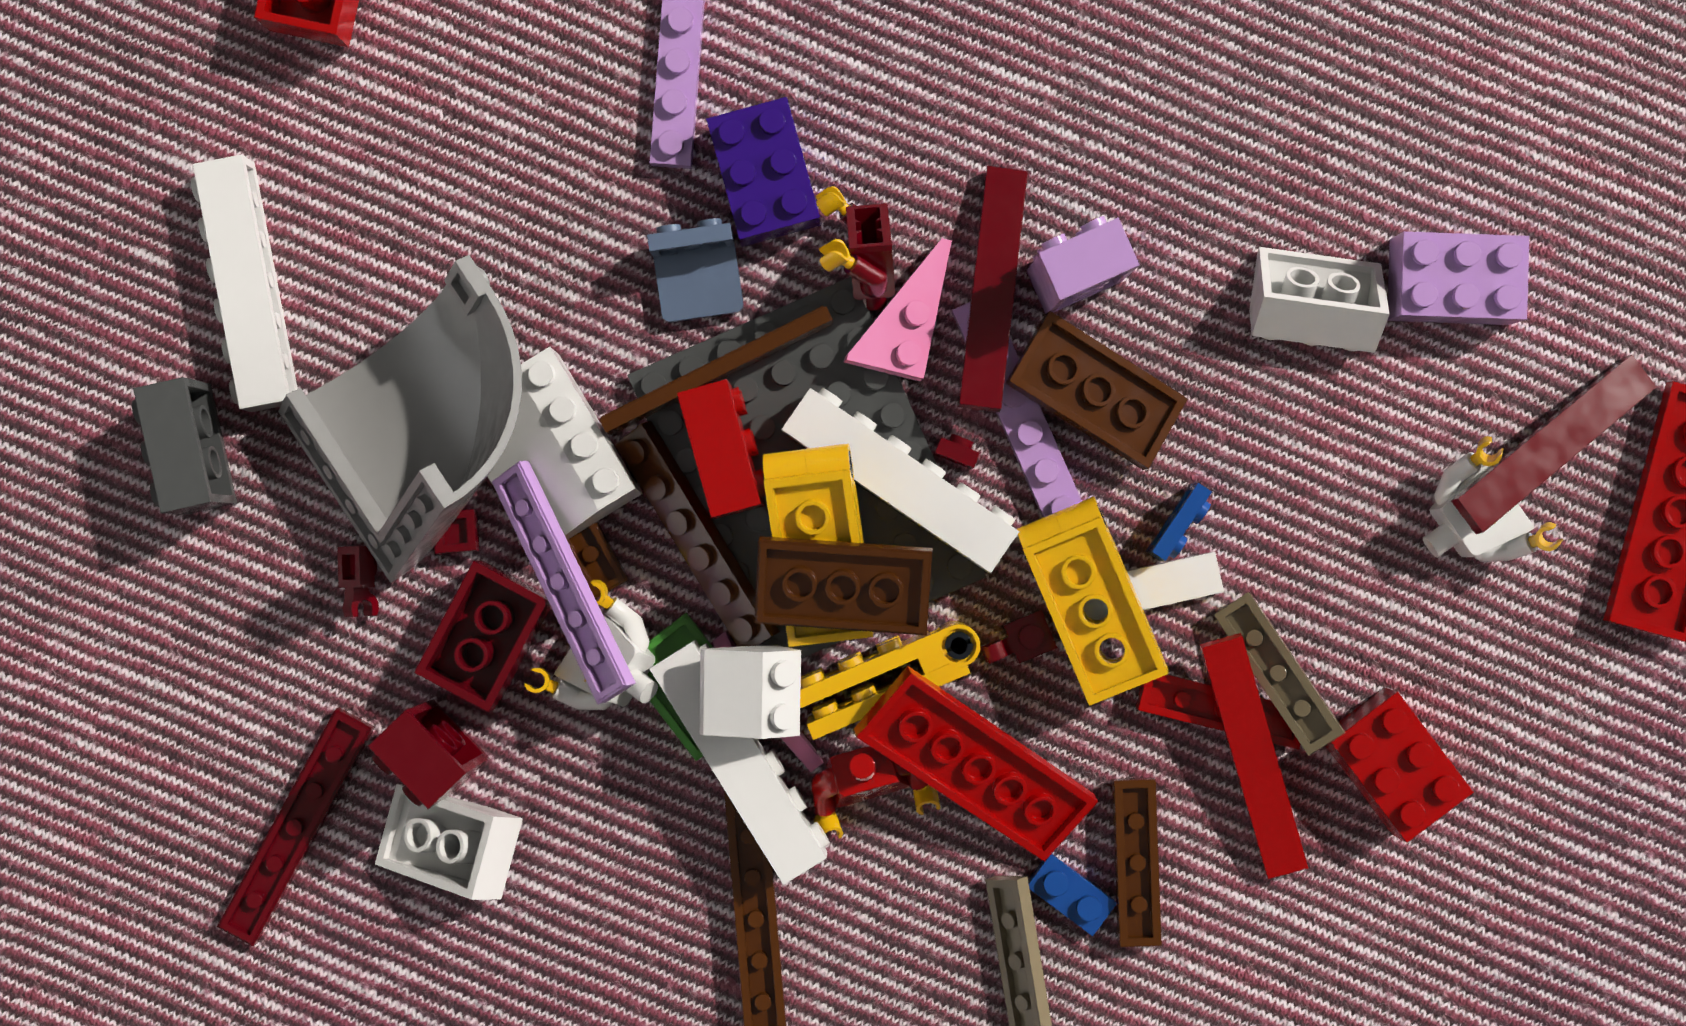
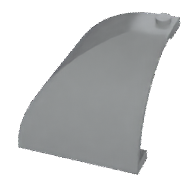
M470 255L454 262L444 280L446 286L425 311L397 336L353 368L309 394L305 395L301 388L286 394L278 411L390 583L409 572L425 558L442 538L503 454L514 431L519 413L522 393V370L514 332L504 308L490 287L487 274L483 269L476 266Z

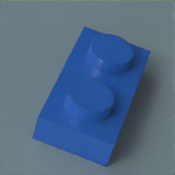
M1200 483L1190 484L1145 552L1158 561H1166L1169 556L1174 559L1188 540L1184 533L1192 522L1198 524L1208 512L1211 504L1206 500L1212 491Z
M1053 853L1045 862L1042 860L1028 879L1031 891L1091 936H1094L1117 905V902Z

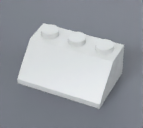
M1259 247L1249 310L1252 336L1262 337L1267 340L1278 339L1299 342L1310 346L1321 345L1343 348L1348 351L1376 352L1390 315L1380 263Z

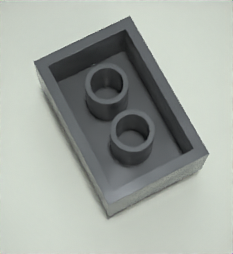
M181 377L133 388L135 400L132 401V412L136 422L142 427L144 441L141 442V453L145 463L151 468L154 482L150 484V494L155 506L159 507L160 513L193 514L237 504L211 384Z

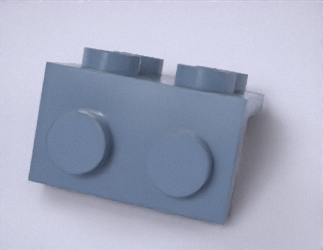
M721 218L701 220L697 222L698 227L681 230L680 224L663 225L656 228L657 233L647 235L649 252L654 258L661 314L666 322L672 323L742 311L744 303L733 229L730 223L723 224Z

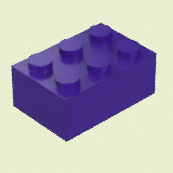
M787 97L706 119L742 247L821 226L819 211Z

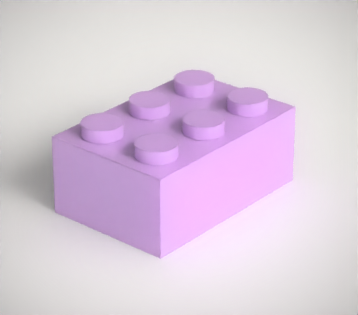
M1104 216L1099 217L1081 226V231L1077 232L1076 236L1067 240L1065 234H1061L1041 244L1042 248L1037 250L1038 254L1032 257L1034 261L1027 269V274L1045 314L1049 311L1054 313L1121 283L1140 265L1119 217L1109 222H1106Z
M1404 231L1391 238L1389 243L1388 307L1390 315L1387 321L1512 325L1527 320L1530 236Z

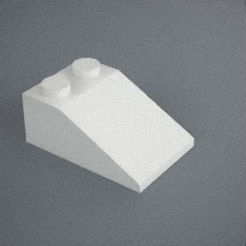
M396 784L375 865L471 900L501 899L523 818L449 796L430 809H427L423 804L417 806L408 799L402 790L405 785Z

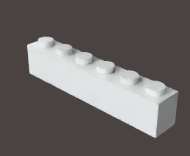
M241 154L193 164L195 177L191 178V189L196 201L200 202L203 217L199 218L198 225L201 237L204 242H208L210 258L206 260V268L210 280L216 284L218 298L214 300V310L218 321L223 323L226 339L222 340L221 345L226 362L228 364L231 363L233 379L229 382V389L232 400L235 404L239 405L240 410L250 412L280 407L286 394L298 388L255 162Z
M822 387L817 393L810 388L781 429L782 432L807 449L849 443L854 481L978 567L987 573H991L1020 532L1012 527L1015 519L997 506H994L989 511L977 503L981 496L965 484L960 482L957 487H954L942 479L946 472L930 460L925 459L921 464L910 457L908 454L912 448L900 439L890 435L888 440L875 433L874 429L877 424L865 415L856 411L852 417L840 409L839 406L843 401L830 391Z
M694 640L649 669L782 884L785 885L827 858L825 846L830 842L819 823L815 822L811 825L806 818L803 810L807 808V804L795 786L788 789L780 775L785 772V769L773 750L766 753L759 740L755 738L705 736L699 734L701 648H709L706 643L700 646Z

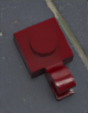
M367 546L337 547L338 588H345V599L342 606L344 616L358 617V605L360 602L364 606V616H377L379 603L377 598L368 589V587H375L376 560Z
M1040 609L1003 624L1002 627L1006 637L980 647L986 663L988 662L989 664L1012 653L1017 663L1020 664L1057 648L1044 614Z

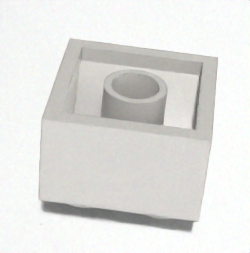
M780 645L701 648L699 734L755 739L800 736L801 650Z

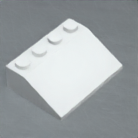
M548 347L521 364L522 393L514 431L503 454L487 477L492 483L493 480L517 462L529 461L568 540L643 493L562 358L551 347Z

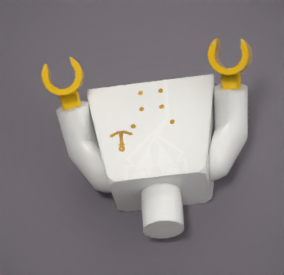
M1490 436L1480 439L1476 453H1467L1446 468L1434 493L1435 503L1429 509L1430 514L1439 527L1423 537L1425 546L1437 558L1454 547L1461 557H1474L1480 562L1510 561L1536 552L1537 547L1544 551H1553L1563 541V539H1558L1555 542H1548L1543 538L1542 533L1544 531H1549L1556 527V524L1552 522L1541 525L1535 535L1529 533L1535 527L1519 504L1480 534L1474 533L1451 502L1453 498L1501 460L1503 448L1494 455H1488L1482 450L1492 442V437Z
M592 580L590 583L597 587L601 593L600 599H597L596 602L604 608L601 612L636 684L608 702L597 704L570 648L554 672V675L560 678L557 682L550 679V675L545 669L538 667L531 670L544 676V685L541 688H534L530 684L524 683V686L532 693H540L544 690L550 692L551 698L578 710H605L612 703L624 707L628 705L632 697L641 703H647L656 694L658 684L647 676L650 671L649 668L655 663V656L648 649L650 641L641 616L617 597L611 599L608 596V589L604 582Z

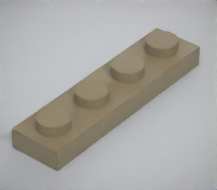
M1246 593L1214 614L1227 636L1241 633L1254 676L1308 756L1346 733L1251 593Z
M994 876L988 878L985 881L1009 1026H1052L1028 877Z

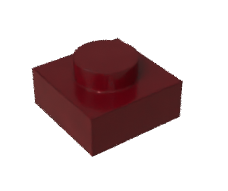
M951 434L949 440L943 437L939 439L933 455L968 469H973L980 452L972 450L974 442Z
M462 510L442 538L436 543L435 554L480 551L477 510Z

